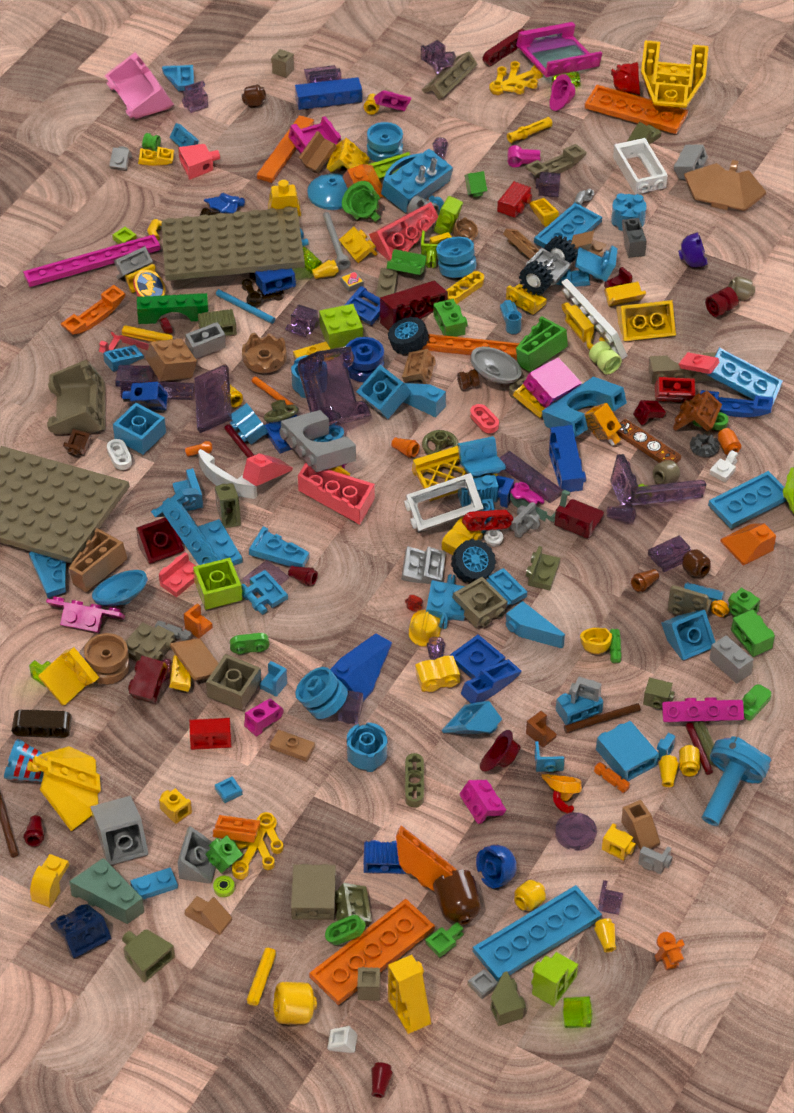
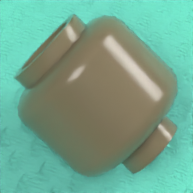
M737 276L729 282L728 287H731L736 292L738 300L746 301L755 293V286H753V282L749 278Z
M664 460L655 465L652 471L653 479L660 486H668L676 482L680 477L678 465L672 460Z

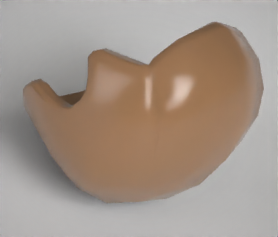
M466 217L460 220L459 218L456 219L452 228L454 237H466L472 241L475 240L478 235L477 225Z

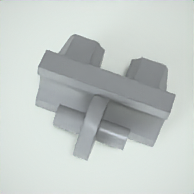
M531 502L527 507L521 505L517 509L518 516L516 518L513 517L512 525L508 529L514 530L515 537L518 538L530 528L536 530L540 526V516L536 512V503Z

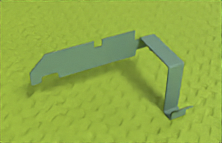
M562 491L560 506H566L567 496H570L569 491ZM510 494V500L515 507L519 508L521 505L527 507L530 504L522 499H515ZM536 507V512L541 520L545 521L547 518L555 522V513L549 516L546 511Z

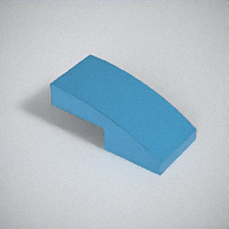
M570 268L556 283L557 285H562L561 282L568 279L575 287L590 285V274L580 270L571 271Z

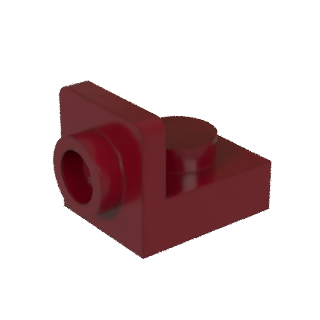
M624 267L619 268V275L607 280L604 287L609 288L632 283L633 276Z
M641 400L633 415L641 425H645L649 417L663 418L666 411L658 401Z

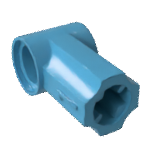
M505 300L500 304V310L506 324V331L509 334H518L521 331L522 314L518 312L515 302Z

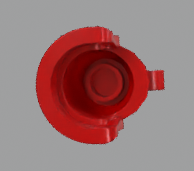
M638 62L622 64V66L618 64L617 70L611 69L613 84L616 90L640 96Z

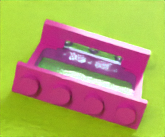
M573 22L521 31L518 35L517 47L545 77L599 67L602 58L601 51L589 53L573 36L576 26Z

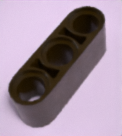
M17 710L14 712L11 731L14 735L20 737L66 738L70 735L72 715L66 711Z

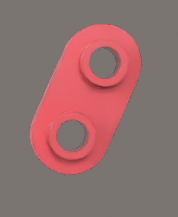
M476 404L471 407L470 417L483 432L494 433L498 430V418L485 405Z

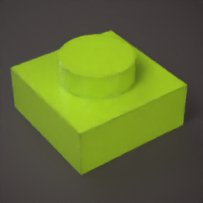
M123 227L112 234L115 242L121 244L136 240L137 234L127 227Z

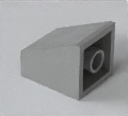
M131 796L90 806L94 826L105 859L110 865L149 855L142 819Z

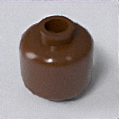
M259 84L245 87L244 93L241 94L243 103H247L249 107L260 106L267 99L264 87H261Z
M694 549L685 553L682 567L691 576L699 578L709 573L711 561L702 551Z

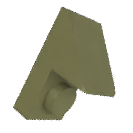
M639 122L627 142L645 138L650 145L661 137V131L650 124L646 126Z

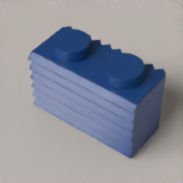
M292 268L263 272L255 271L256 284L264 295L266 293L272 294V292L279 290L282 291L286 288L289 289V287L295 288L296 286L295 272Z
M365 841L363 873L406 874L401 865H399L397 842Z

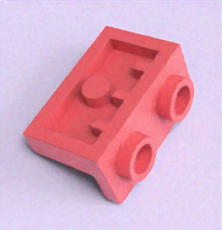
M184 552L176 557L171 564L164 567L159 573L160 586L175 597H178L194 583L193 567L196 565L189 561L188 553Z

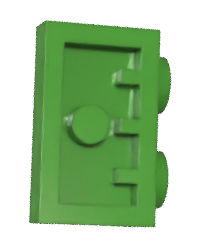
M394 249L392 259L387 261L386 268L421 275L425 271L427 256Z

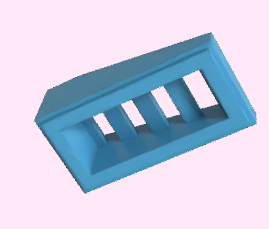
M135 345L103 353L104 362L113 372L144 358V355Z

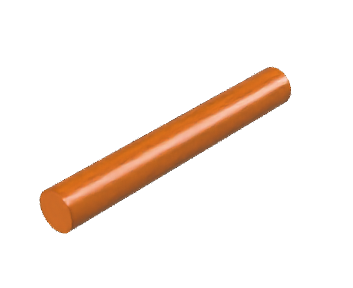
M258 377L252 378V383L277 401L285 400L286 405H294Z

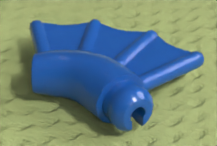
M221 193L219 197L204 199V202L208 203L211 209H216L220 213L233 214L239 206H245L244 198L230 196L226 193Z

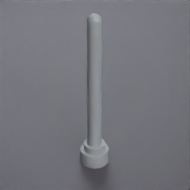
M325 212L323 217L337 255L335 262L338 269L345 270L350 266L349 258L343 254L330 214Z

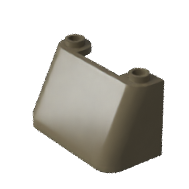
M86 359L50 374L48 387L51 393L57 396L56 417L52 416L48 419L47 427L49 431L54 434H71L73 429L87 433H98L105 430V382L90 362Z

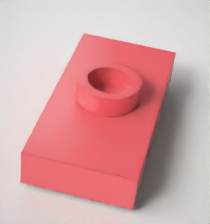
M688 352L680 361L679 367L680 369L711 374L720 362L716 357Z

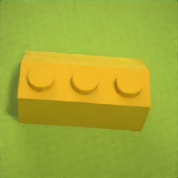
M672 300L616 306L618 325L623 341L676 335Z

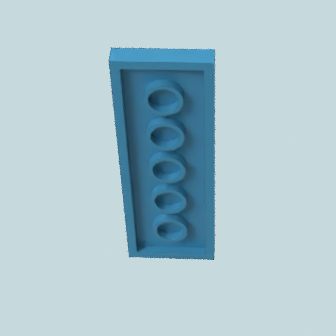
M575 885L475 945L472 952L496 981L499 982L503 972L508 971L509 975L513 974L595 924L598 920H601L602 914Z

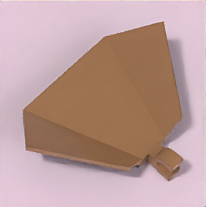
M732 160L729 171L714 163L684 173L693 198L698 201L711 203V207L728 210L729 207L743 211L748 210L766 195V191L749 170L737 173L739 161Z

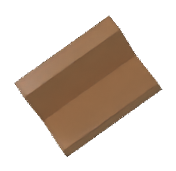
M317 131L299 156V159L306 168L319 173L337 146L326 140Z

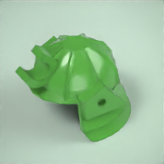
M359 181L346 190L342 198V208L346 213L352 215L356 220L358 218L367 219L371 217L376 222L381 218L376 212L379 209L378 200L381 198L375 192L371 183Z

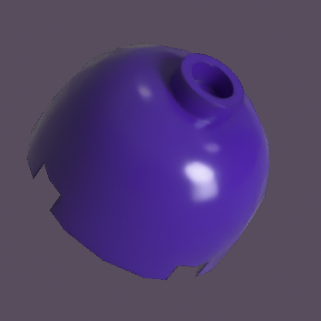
M696 232L686 236L681 242V250H678L680 259L684 260L688 266L694 268L708 265L707 257H704L705 250L699 233Z

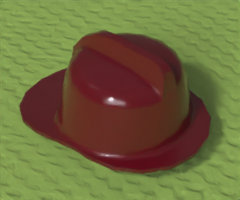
M510 730L503 731L484 755L480 763L481 771L487 772L496 765L505 767L512 764L521 746L513 740V733Z

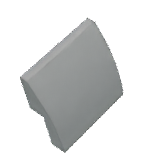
M407 546L401 580L431 584L432 580L442 582L446 552L427 547L426 551Z

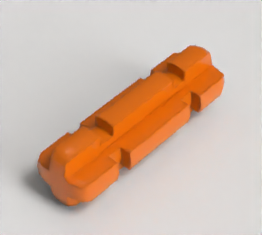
M599 762L594 767V772L599 776L603 775V779L614 787L618 786L617 789L625 793L630 787V782L626 779H621L622 777L610 768H606L605 764Z

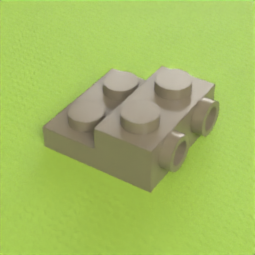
M483 577L454 592L452 597L465 610L464 616L476 628L479 626L486 627L493 618L500 619L506 613L508 601Z
M142 622L125 642L129 658L140 661L141 656H146L162 661L164 655L169 650H172L170 643L176 641L173 632L159 625L153 628Z

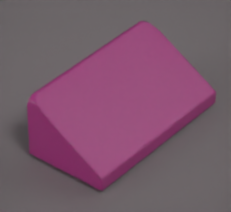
M382 90L374 97L377 105L401 111L406 110L412 99L411 97Z

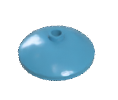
M331 173L315 178L307 189L309 200L315 206L322 209H342V198L348 189L342 178L343 175Z
M129 570L118 573L100 583L94 589L92 598L95 603L103 606L126 605L144 589L148 577L142 570Z

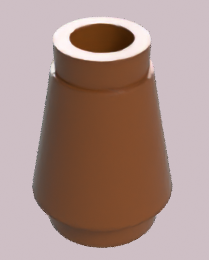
M652 569L634 574L631 578V586L635 591H645L659 579V573L657 570Z

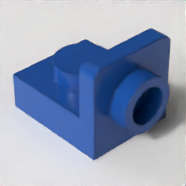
M497 475L500 506L507 508L510 502L511 489L514 486V479Z

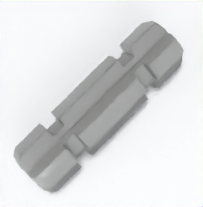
M160 620L155 624V628L159 625L173 632L176 639L181 638L182 641H186L192 638V632L186 629L183 631V628L169 623L166 625V622Z

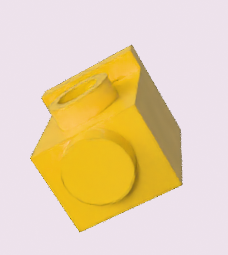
M176 788L172 791L166 790L161 794L159 799L160 809L175 824L192 813L191 801L186 799Z
M613 823L603 837L602 850L624 861L628 854L631 855L634 852L636 843L633 842L632 836L625 831L616 829L617 825Z

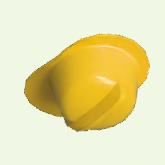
M426 610L414 613L409 626L411 641L419 646L433 645L440 636V618L429 614Z

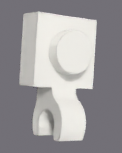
M732 450L725 461L720 458L710 469V475L726 483L736 470L734 465L738 461L735 459L738 453Z

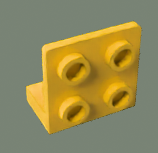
M345 138L336 144L337 147L330 156L326 169L332 172L335 169H340L342 166L350 169L361 164L368 165L370 158L353 142Z
M75 647L65 650L38 675L39 679L62 706L66 705L86 685L94 683L99 678Z

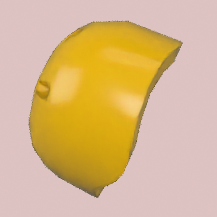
M589 628L580 635L583 648L592 654L604 653L611 645L612 633L606 628Z

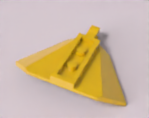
M68 746L34 756L33 763L31 761L27 763V770L44 772L40 791L70 831H73L92 816L90 806L98 805V793L101 791L100 774L96 772V760L92 756Z

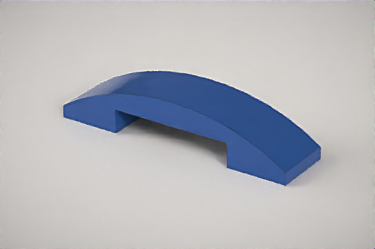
M708 391L722 404L719 412L727 416L756 417L769 414L772 410L774 397L755 396L753 401L719 397V392Z

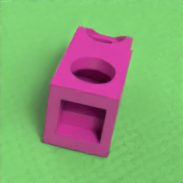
M268 699L245 712L244 727L257 737L265 727L282 717L284 709L272 699Z

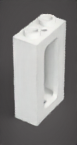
M645 138L614 144L613 158L635 195L666 188L668 175ZM639 157L651 177L638 179L627 159Z
M471 473L407 494V500L404 501L407 512L411 511L413 518H410L413 529L417 528L418 533L460 519L468 512L483 511L484 509ZM461 488L467 489L471 499L470 505L427 520L421 518L417 507L418 503Z

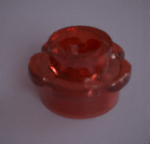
M409 595L408 599H405L407 609L413 612L422 609L423 600L420 597Z

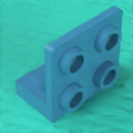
M611 246L608 251L604 252L601 258L579 247L575 267L582 272L593 275L596 279L606 282L616 266L618 248Z
M494 436L458 443L460 465L468 474L471 473L472 477H481L486 473L495 474L506 469V465L497 456Z

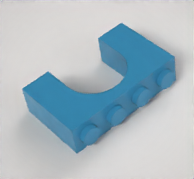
M592 377L542 410L545 426L551 428L572 425L576 438L588 429L585 414L577 410L587 406L608 403L611 410L616 411L627 403L624 387Z

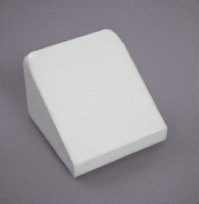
M350 1026L331 1029L327 1049L329 1051L354 1053L357 1033Z

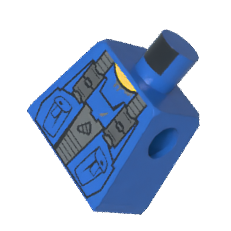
M159 382L133 383L131 391H123V402H132L133 405L138 403L149 410H167L168 393Z

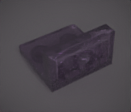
M335 65L304 69L307 83L341 79L340 68L336 69Z

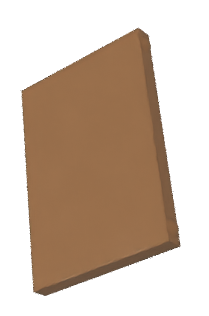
M200 638L170 643V648L194 681L209 678L218 665V662Z

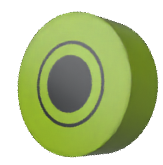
M229 876L216 878L213 883L215 894L219 897L231 896L235 890L233 879Z

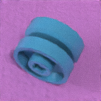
M380 122L372 125L367 131L368 157L378 162L403 154L402 129L398 125L389 122Z
M451 237L437 245L438 266L442 275L458 278L467 276L476 269L477 263L472 240L466 237Z
M327 667L315 668L307 673L297 685L295 692L296 698L317 719L328 718L335 714L343 706L348 695L345 685Z

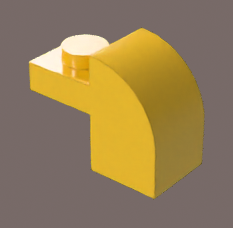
M49 854L42 866L38 865L30 886L32 901L51 908L61 892L59 881L68 869L69 861Z

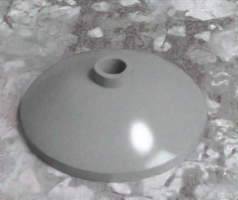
M478 347L471 353L470 361L472 366L485 379L500 384H510L519 380L522 373L521 367L507 353L491 347Z

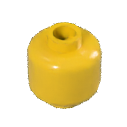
M535 880L525 881L514 893V901L517 907L528 912L535 910L546 900L544 886Z

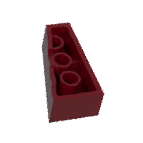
M434 280L380 297V324L389 331L394 323L403 318L417 317L422 319L433 313L434 303L448 300V291Z

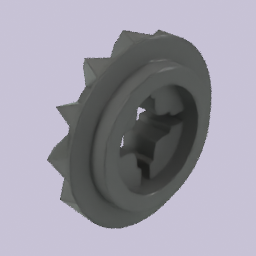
M706 433L703 435L697 434L696 437H692L690 442L692 452L702 457L715 455L720 446L718 438H713V434L708 436Z

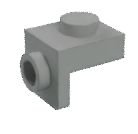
M123 146L113 147L109 167L127 171L129 158H132L130 150Z
M578 677L576 683H572L569 690V695H572L571 703L575 704L578 696L598 702L602 684L594 680Z
M643 846L639 853L638 864L647 870L661 874L664 868H669L673 857L670 856L671 847L667 846L662 855Z

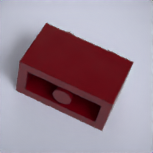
M141 656L140 661L138 660L135 665L136 673L134 679H131L128 686L129 694L133 698L156 704L168 669L167 664L164 661Z

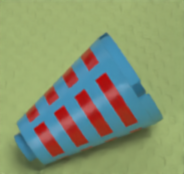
M17 739L11 750L4 778L8 780L42 782L44 772L27 770V763L29 761L33 763V757L43 753Z

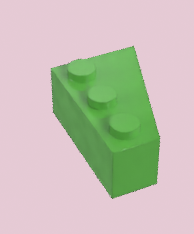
M541 316L538 324L531 328V333L526 335L516 347L517 362L520 367L531 372L568 347L567 329Z

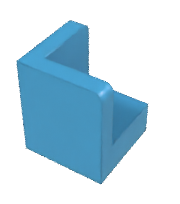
M270 661L268 663V674L261 681L260 689L277 697L287 685V669Z

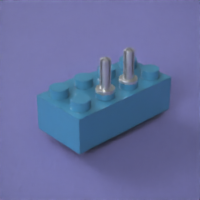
M430 149L423 153L403 157L396 161L386 172L381 194L403 212L407 213L408 205L414 196L417 195L426 199L450 182L453 167Z

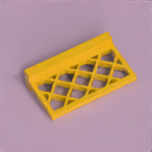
M458 446L414 459L412 464V472L414 476L417 475L423 489L431 487V485L440 484L434 481L436 475L445 478L446 482L456 478L451 476L453 470L463 473L462 476L468 474L463 468L455 466L457 462H460ZM447 467L450 471L448 474L440 472L439 469ZM422 473H432L433 477L431 480L424 478ZM458 490L431 498L429 501L458 493Z

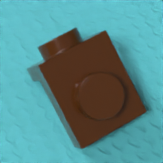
M73 429L68 443L64 442L63 447L70 455L78 456L79 454L84 456L92 435Z

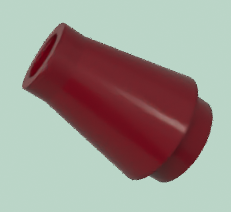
M292 565L288 570V576L306 586H313L318 579V572L311 567H296Z
M38 815L30 817V822L23 835L26 844L32 847L39 846L44 840L42 818Z
M376 1062L374 1067L371 1068V1095L373 1097H385V1092L393 1075L390 1064Z

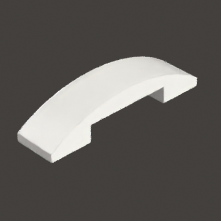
M202 449L198 451L199 465L212 483L216 486L233 483L238 496L252 499L257 497V487L244 479L243 475L238 479L234 478L215 466L213 456Z

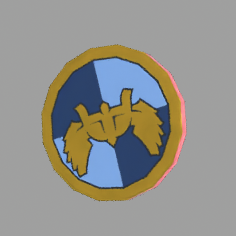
M142 270L135 276L133 283L138 297L165 295V284L157 273L151 270Z

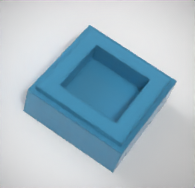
M233 776L214 785L216 792L224 803L243 795L242 789Z

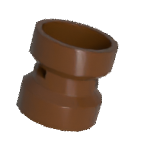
M475 369L467 373H457V380L461 390L467 389L470 386H480L479 375Z

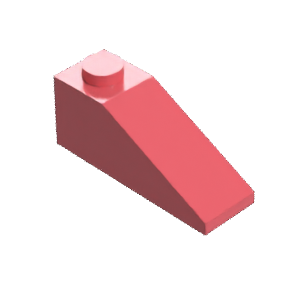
M259 453L247 458L243 478L258 486L292 471L293 467L278 458Z

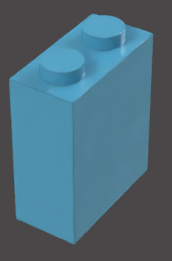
M631 720L624 724H619L613 730L604 732L597 737L596 751L611 769L622 777L621 779L629 781L656 767L658 764L659 753Z

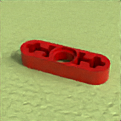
M507 510L472 511L464 515L462 524L469 531L506 529L512 525L511 522L514 518ZM492 517L488 523L484 524L487 518Z

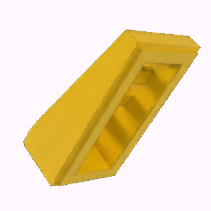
M545 198L529 203L531 209L545 227L559 217V211Z

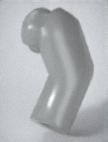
M592 189L580 191L574 203L582 206L583 202L590 201L593 198L594 191Z

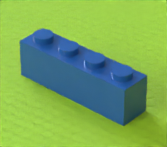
M359 77L295 85V99L298 110L362 102V87Z

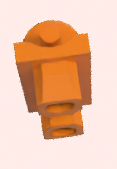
M662 932L656 940L657 946L660 949L656 953L655 958L657 962L662 960L665 969L670 970L678 967L679 963L684 960L681 950L685 944L683 939L676 943L674 935L670 932Z

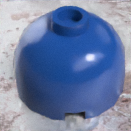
M501 845L484 847L483 850L477 853L476 858L477 871H481L484 876L481 880L490 888L494 889L510 883L516 875V859L507 847Z

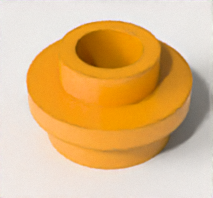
M722 600L713 601L711 604V612L718 617H724L730 612L728 604Z

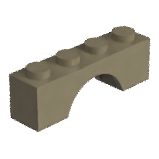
M716 352L703 353L702 355L714 357ZM668 355L649 357L648 371L651 384H655L658 377L695 379V382L715 380L708 376L707 373L680 369L679 363L671 360Z

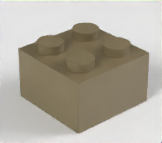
M225 654L206 681L207 697L243 711L260 686L261 668Z

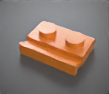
M219 815L213 829V837L224 838L227 835L231 840L254 843L260 829V820Z

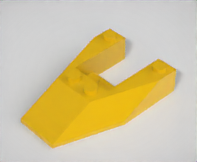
M644 41L641 75L653 105L687 108L706 79L709 46L692 45L691 63L679 64L659 62L660 42Z

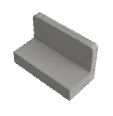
M142 247L114 260L120 273L116 276L117 279L153 262L146 247Z

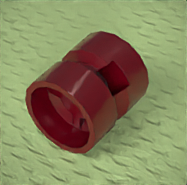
M725 287L705 299L706 308L713 317H719L727 311L736 308L739 304L738 296L731 287Z

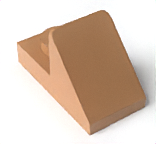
M595 231L573 235L571 244H575L574 249L578 250L581 247L602 258L607 244L593 240Z
M196 896L184 911L185 916L219 935L232 921L230 914L215 897H212L207 902Z

